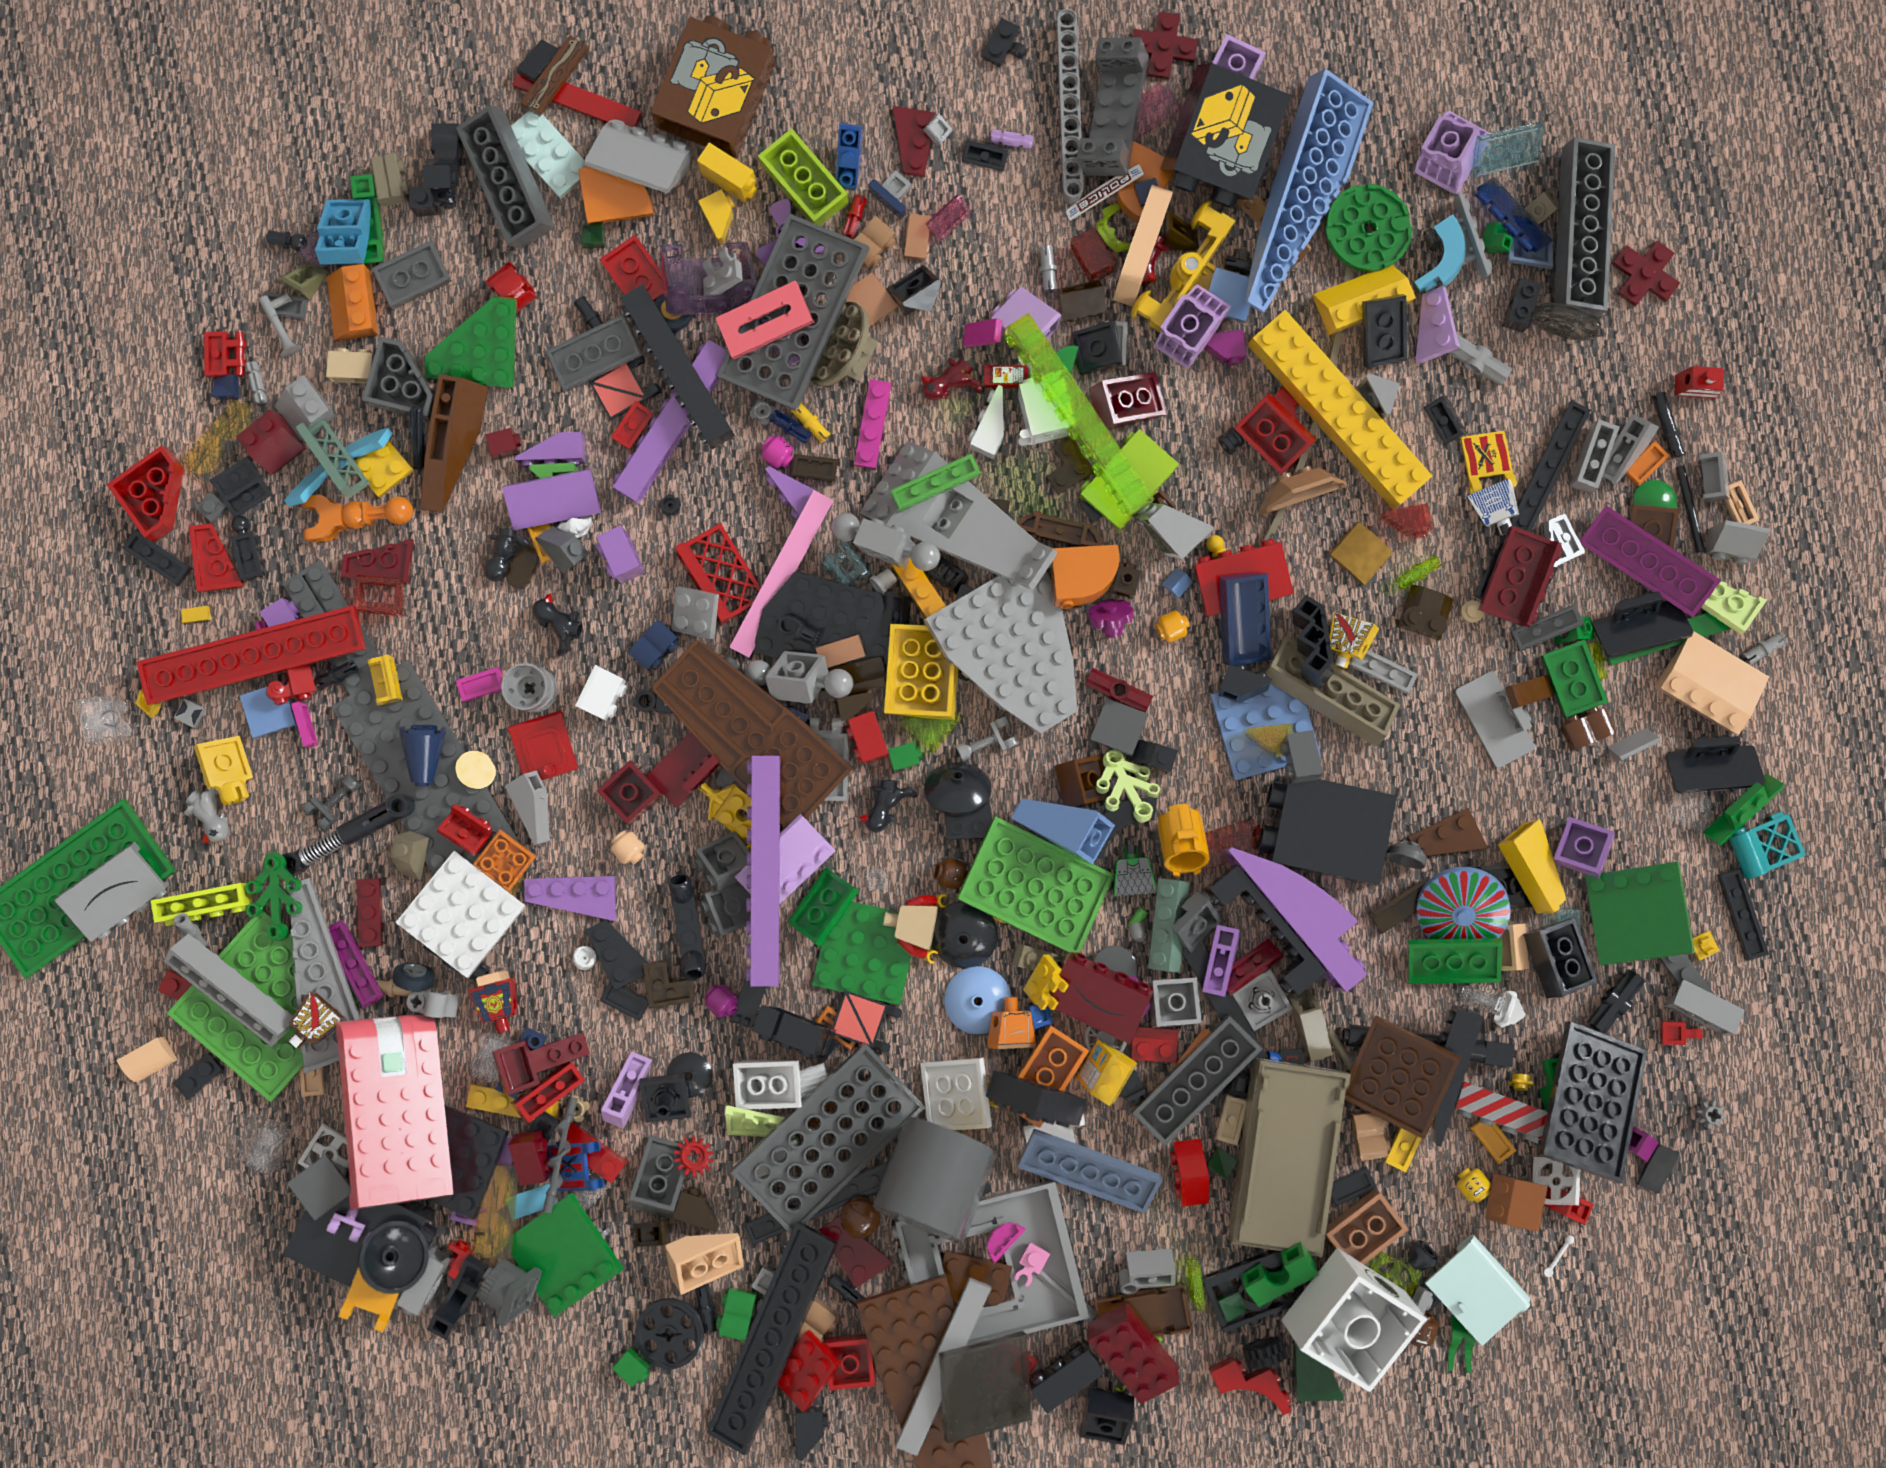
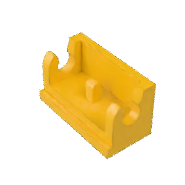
M387 654L368 659L367 662L370 667L376 694V704L381 706L402 701L403 698L394 657Z

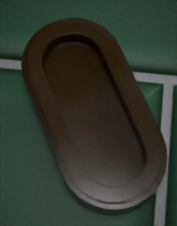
M523 546L513 559L507 574V580L515 589L526 588L532 579L539 561L538 554L533 547Z

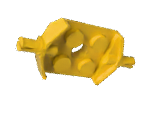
M704 783L699 791L703 792L710 799L708 820L714 817L730 831H735L740 839L747 843V829H751V820L743 818L739 810L742 809L747 812V806H751L752 797H747V793L735 784L728 785L720 790H713ZM747 843L748 845L746 847L747 849H750L751 843Z

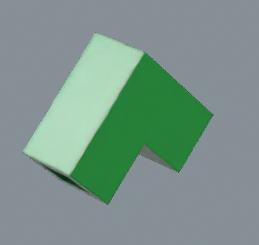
M1490 222L1486 224L1482 240L1485 245L1484 252L1487 254L1510 252L1513 238L1505 233L1506 227L1501 223Z

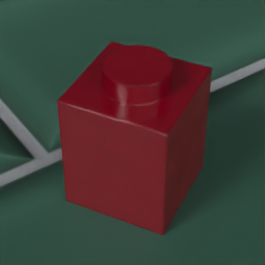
M512 428L485 434L490 455L495 460L520 454L519 447L522 446V440L519 433L516 434Z

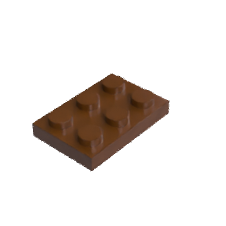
M945 1249L942 1266L954 1301H959L970 1277L991 1286L983 1307L996 1306L999 1303L1005 1302L1012 1266L1001 1261H996L994 1264L991 1259Z

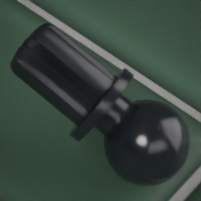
M269 230L266 234V241L268 243L283 246L284 249H288L290 245L293 250L301 252L308 245L306 237L302 234L291 236V233L288 231L282 233Z

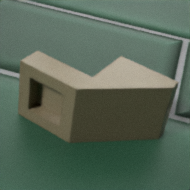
M1018 943L1012 965L1034 971L1042 956L1050 955L1059 967L1063 969L1066 957Z

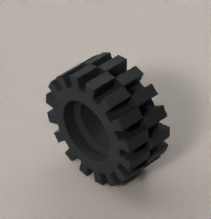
M1266 1337L1262 1340L1250 1342L1242 1347L1249 1369L1271 1367L1270 1365H1277L1278 1362H1283L1287 1359L1282 1337Z

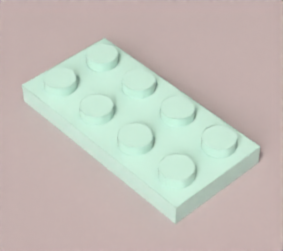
M528 111L511 125L526 162L560 199L580 183L578 169L584 168V159L543 114L539 117L533 112Z

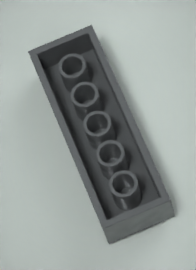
M489 105L456 127L506 244L523 249L554 229V223L505 111Z
M1227 1014L1132 1109V1113L1166 1146L1262 1050V1047Z

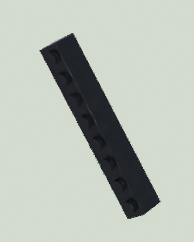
M642 284L620 297L624 303L621 306L627 318L632 317L635 322L632 324L638 336L643 335L646 340L643 342L644 347L649 354L654 353L657 359L654 360V363L660 373L665 371L668 376L664 379L671 391L676 389L679 395L675 398L681 408L686 407L690 414L686 416L693 427L696 425L699 427L701 432L698 433V436L703 444H709L713 450L734 437L735 434L645 286Z

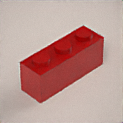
M566 1062L540 1080L539 1085L531 1087L513 1100L511 1104L522 1120L529 1123L583 1083L585 1079L573 1062Z

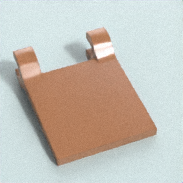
M872 272L853 285L846 301L855 302L866 310L869 316V328L899 307Z

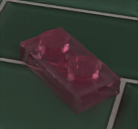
M955 195L926 223V226L935 239L941 242L972 212L963 198Z

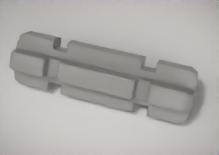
M255 361L245 363V369L248 372L247 377L251 392H253V401L257 405L267 402V398L263 392L265 390L261 374H259L258 363Z

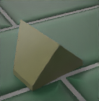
M308 261L294 271L275 280L311 301L327 276L328 271Z

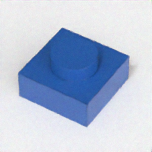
M1038 1004L1025 1007V1010L1031 1012L1034 1029L1053 1023L1048 1006L1045 1010H1041Z

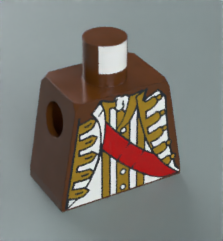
M310 991L289 1022L297 1030L289 1038V1042L298 1049L306 1040L313 1045L318 1044L336 1030V1022L347 1021L348 1019L316 991Z

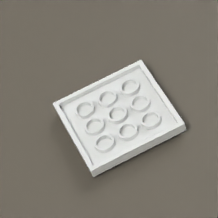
M453 851L396 923L462 975L469 978L524 910L526 905L473 866L459 853Z

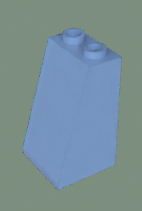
M1028 799L1021 800L1015 807L1011 819L1030 832L1092 865L1115 826L1095 810Z

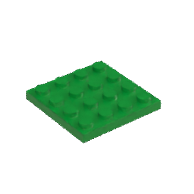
M852 901L821 945L812 985L839 992H845L846 990L866 998L900 1005L912 955H909L898 944V938H895L896 928L884 926L886 912L899 914V912Z

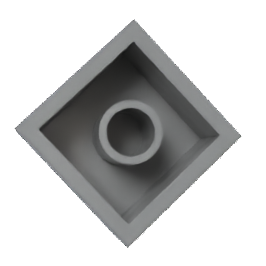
M1197 978L1154 980L1147 983L1154 990L1149 1001L1151 1028L1189 1026L1202 1023Z

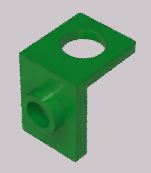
M1582 617L1585 625L1569 631L1566 638H1562L1560 635L1554 637L1555 644L1594 639L1595 635L1591 617Z

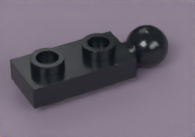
M236 516L232 520L231 526L238 535L231 537L240 579L246 581L265 576L256 534L254 532L247 533L250 528V522L246 517Z

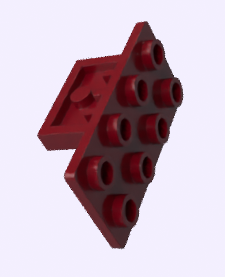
M690 731L647 774V777L675 807H679L721 764L719 763L720 760L715 755H712Z

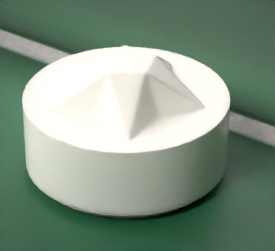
M582 946L576 949L573 955V963L578 969L588 970L594 966L596 953L591 947Z

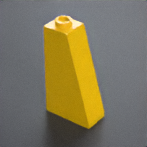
M1541 820L1524 822L1501 841L1498 846L1536 913L1547 912L1552 914L1560 909L1559 906L1566 900Z

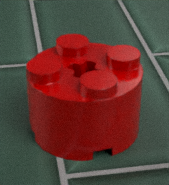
M509 261L489 276L485 282L500 297L516 298V313H518L538 296L535 295V290L523 274L516 273L515 271L518 268Z

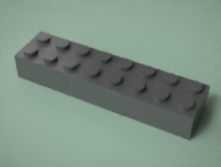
M1574 137L1562 148L1553 310L1555 314L1595 320L1608 311L1615 144Z

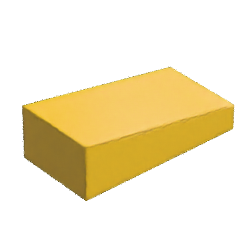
M201 606L181 609L182 623L210 621V607Z

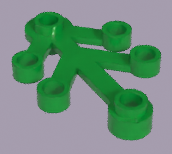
M271 852L263 860L264 869L254 881L246 883L245 889L248 894H258L262 890V885L269 877L270 885L255 903L247 906L246 913L250 917H258L270 901L271 925L267 929V935L273 941H280L286 939L289 933L287 925L281 922L280 899L286 905L288 914H300L303 909L302 904L299 901H295L287 891L298 892L302 887V883L298 878H294L285 868L286 859L278 852ZM279 876L286 882V890L280 885ZM293 881H294V883H295V888H294V889L292 888V882H293ZM294 904H295V906H296L295 912L293 911V905H294Z

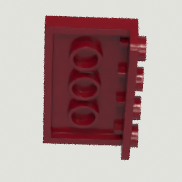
M1510 526L1478 610L1522 627L1533 625L1538 617V606L1544 601L1546 596V585L1553 578L1555 562L1562 555V543L1549 540L1515 526Z

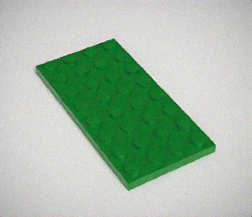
M127 799L120 800L0 887V944L24 979L30 978L86 938L54 900L130 844L136 842L141 848L138 851L139 854L162 881H165L177 872Z

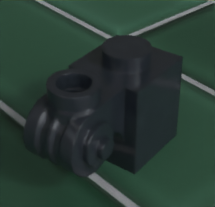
M424 186L409 187L410 209L416 217L438 215L439 206L445 210L456 207L455 189L424 188Z

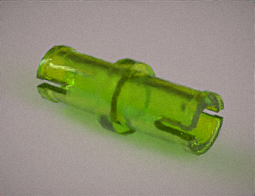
M1432 555L1424 562L1413 565L1411 570L1396 578L1399 581L1397 582L1398 585L1405 590L1418 580H1424L1426 575L1441 567L1440 560L1437 556Z

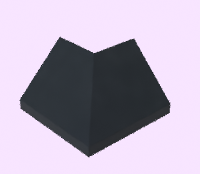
M922 265L887 287V290L905 316L916 309L932 312L941 281L927 267Z

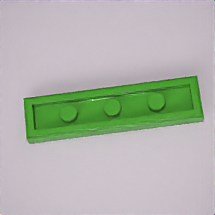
M971 453L890 490L899 512L972 480L980 476L981 472Z

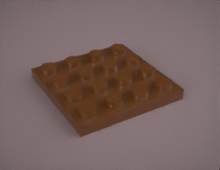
M1376 1015L1350 1072V1082L1345 1093V1100L1425 1139L1462 1057Z

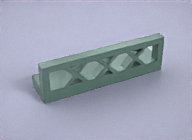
M325 419L310 429L303 422L295 427L337 488L348 499L370 484ZM325 428L327 430L325 439H317L315 434ZM329 445L338 446L336 455L327 454ZM340 460L349 461L347 470H338ZM351 476H359L361 478V481L353 487L349 485Z

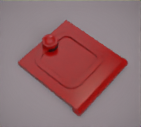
M562 710L508 726L522 775L537 771L541 780H545L578 769Z

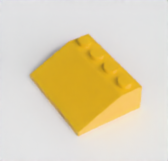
M891 624L884 713L955 720L958 668L945 659L927 626Z

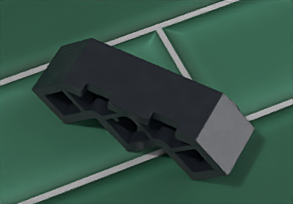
M1305 595L1292 610L1293 624L1303 630L1297 636V651L1308 657L1301 665V678L1320 690L1334 674V659L1326 621L1325 606Z

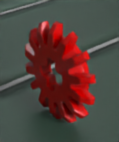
M692 1136L690 1143L687 1138L684 1139V1146L678 1143L677 1146L681 1151L675 1150L674 1154L680 1156V1158L674 1159V1162H681V1165L677 1168L678 1170L686 1168L684 1175L687 1176L689 1171H692L693 1177H696V1171H698L703 1176V1168L708 1171L711 1169L707 1163H714V1159H709V1156L713 1155L714 1152L707 1151V1148L711 1146L709 1143L705 1146L702 1145L704 1139L701 1138L699 1142H696L695 1136ZM691 1151H694L696 1155L699 1154L700 1158L696 1160L697 1163L688 1160Z

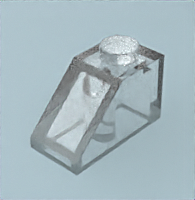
M1469 983L1468 986H1465L1461 994V998H1463L1462 1004L1496 1016L1500 1015L1507 994L1475 983Z

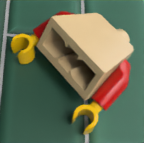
M945 894L916 896L907 900L904 906H900L899 914L886 912L884 918V926L896 928L895 938H898V944L909 955L924 959L931 964L935 962L930 960V955L932 953L938 954L937 951L931 949L938 908L947 906L940 903L942 897H947Z

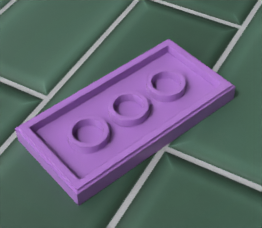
M591 468L502 487L513 530L601 513Z

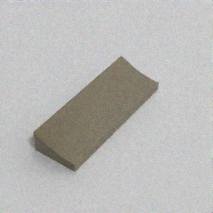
M1285 636L1264 672L1268 678L1272 679L1271 684L1377 747L1387 737L1400 704L1334 665V674L1319 690L1301 678V665L1308 657L1297 651L1296 641Z

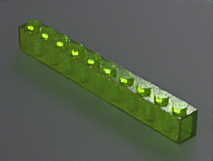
M1027 313L1008 325L1005 331L1006 335L1004 336L1006 342L1011 348L1015 347L1020 363L1023 366L1027 365L1031 371L1029 375L1036 385L1040 384L1043 389V397L1048 403L1052 402L1056 408L1054 412L1061 422L1064 420L1068 426L1067 432L1073 440L1076 439L1081 445L1079 447L1080 452L1086 459L1089 458L1091 460L1094 473L1097 477L1103 478L1106 483L1104 485L1106 491L1110 496H1115L1121 513L1123 515L1127 514L1130 518L1152 504L1154 501L1153 496L1032 316Z

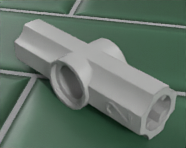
M1457 334L1460 348L1448 353L1463 362L1466 369H1472L1474 374H1482L1501 386L1508 378L1512 368L1494 358L1493 353L1486 347L1481 345L1475 346Z

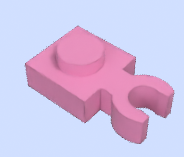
M1029 1242L1019 1260V1263L1024 1267L1016 1271L1015 1280H1018L1020 1275L1025 1274L1028 1277L1025 1286L1028 1287L1032 1282L1033 1271L1040 1274L1050 1253Z

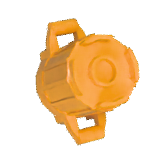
M1189 804L1169 806L1167 813L1163 815L1161 812L1159 813L1157 822L1164 865L1166 869L1173 872L1174 877H1180V874L1193 872L1194 875L1200 874L1201 868L1210 859L1198 808L1195 810L1189 808Z

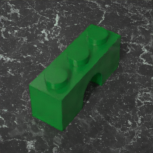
M1301 1242L1281 1252L1284 1264L1282 1270L1270 1272L1262 1264H1259L1241 1274L1244 1289L1258 1307L1272 1302L1275 1298L1292 1291L1299 1285L1311 1281L1319 1275L1315 1260Z

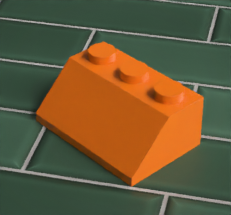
M364 264L341 267L328 275L327 285L334 341L378 335L371 271Z

